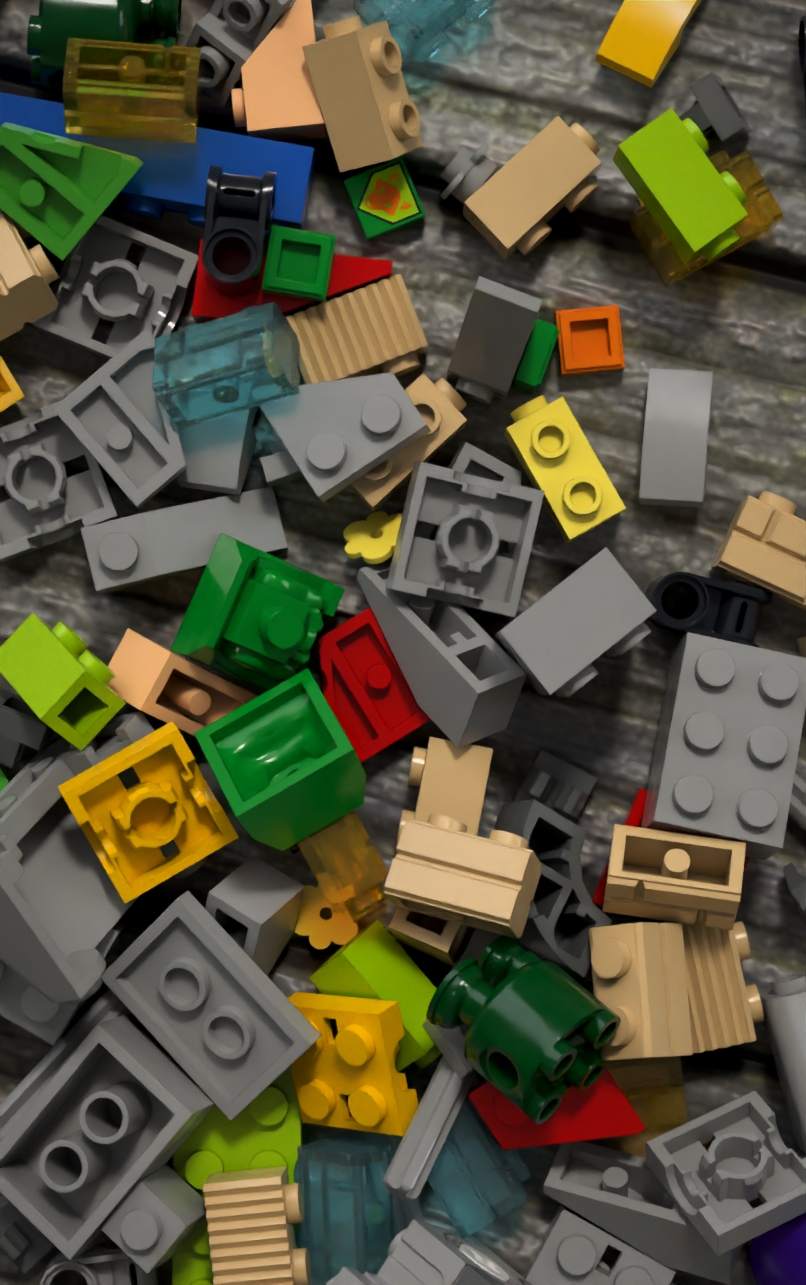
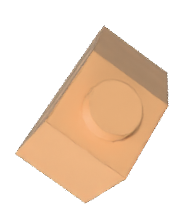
M296 0L241 67L243 88L231 89L235 127H247L248 135L251 137L279 142L326 138L324 118L302 49L303 46L316 42L311 0Z
M129 628L107 666L116 675L108 684L122 700L166 723L173 721L178 729L195 736V732L258 697Z

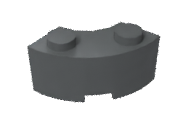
M535 799L503 804L494 830L510 832L529 841L528 849L534 851L542 864V872L534 898L530 902V911L523 934L518 941L526 951L533 952L543 961L555 963L572 978H584L591 964L589 928L609 926L611 919L593 903L582 879L580 854L587 831Z

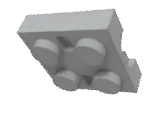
M101 215L67 255L59 278L51 288L59 302L57 310L37 320L33 325L40 331L107 359L115 356L148 328L156 338L160 358H162L196 278L199 256ZM133 243L146 248L138 270L136 265L126 260ZM101 318L115 322L106 345L93 339Z
M61 401L42 407L37 413L23 420L0 427V487L5 486V490L11 498L0 503V562L8 561L80 534V528L121 518L102 466L53 410ZM85 456L90 470L67 478L64 463Z
M421 461L414 462L386 588L516 617L545 491L481 478ZM417 521L438 525L434 541L414 536ZM500 540L515 543L512 559L496 555L500 547Z
M755 1090L646 1142L645 1163L717 1256L806 1212V1157L801 1159L792 1148L788 1149L785 1146L777 1128L775 1113ZM713 1140L707 1151L703 1144ZM759 1198L763 1204L753 1209L748 1202Z
M561 1204L545 1232L540 1251L525 1276V1281L530 1282L532 1285H670L677 1271L676 1269L666 1267ZM608 1245L621 1251L611 1271L610 1267L603 1261H600Z

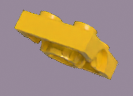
M173 721L57 786L125 904L239 838ZM132 766L140 782L125 789L117 774ZM174 840L178 850L164 857L159 847L167 845L170 841Z
M296 992L289 996L288 999L322 1035L290 1065L302 1123L404 1136L419 1103L416 1089H409L405 1073H398L395 1068V1056L400 1050L399 1041L405 1035L398 1001ZM330 1019L336 1020L337 1035L333 1036ZM345 1095H349L348 1104Z

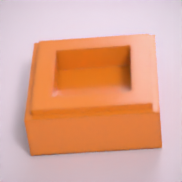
M619 305L555 311V325L558 326L557 330H559L557 346L561 377L624 370L625 362Z

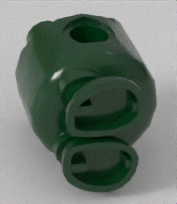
M40 0L39 16L30 15L27 33V54L32 55L31 83L42 85L44 88L117 95L124 90L143 92L144 86H148L153 93L162 94L164 98L170 99L174 82L182 0ZM152 28L157 39L149 45L146 57V50L138 49L140 34L150 35Z
M504 935L495 939L484 949L479 962L474 957H469L446 975L435 991L426 1014L427 1020L431 1024L439 1025L442 1028L454 1029L466 1024L469 1028L465 1036L464 1057L469 1065L537 1125L544 1123L559 1107L562 1098L574 1087L580 1092H585L599 1079L606 1067V1061L599 1055L604 1045L613 1037L621 1023V1019L617 1014L555 963L541 960L531 951L524 952L518 939Z

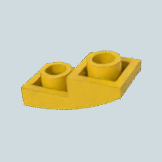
M624 0L597 52L595 61L652 88L679 47L683 29L702 0Z

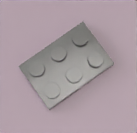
M189 891L178 897L100 976L104 983L230 1121L322 1036Z

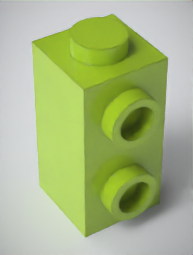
M670 108L620 143L614 154L613 161L684 261L688 264L703 253L706 259L711 262L741 239L735 230L741 226L748 216L743 207L747 203V198L736 179L728 171L719 174L705 153L709 151V145L698 126L690 118L681 121L673 108Z
M32 612L0 647V673L41 721L82 751L126 704L108 684L116 675L87 649L89 647L87 643L64 622L60 620L52 628Z
M378 919L339 948L309 977L322 994L398 1001L405 1035L399 1041L400 1050L395 1056L397 1072L413 1062L420 1069H423L442 1054L422 1026L427 1018V1010L437 987L433 985L406 953L399 941L389 933Z

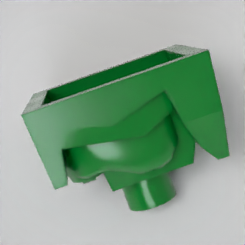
M221 532L170 651L268 691L306 669L304 664L309 661V650L315 641L317 632L319 633L324 626V619L334 616L345 589L327 579Z
M308 668L194 733L235 817L250 836L258 842L284 851L364 804L366 773L353 746Z

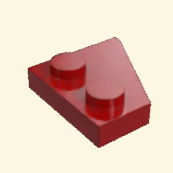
M605 1067L594 1085L585 1092H580L574 1087L562 1098L559 1107L544 1123L538 1125L486 1080L471 1088L467 1093V1096L503 1150L639 1134L646 1129L644 1123L607 1067Z

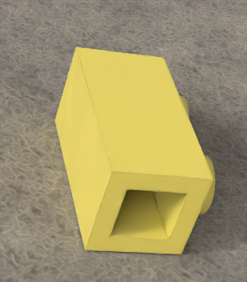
M541 395L510 413L515 423L506 428L504 436L534 489L545 491L542 503L566 544L626 509L563 396L548 404L545 397Z

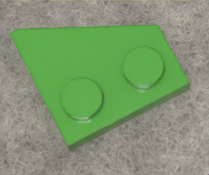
M5 122L0 126V209L63 261L144 163L132 155Z

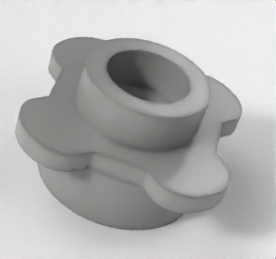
M483 143L474 154L465 146L460 150L440 175L449 183L440 195L444 200L452 194L464 204L485 183L497 167L495 163L483 154L489 146Z

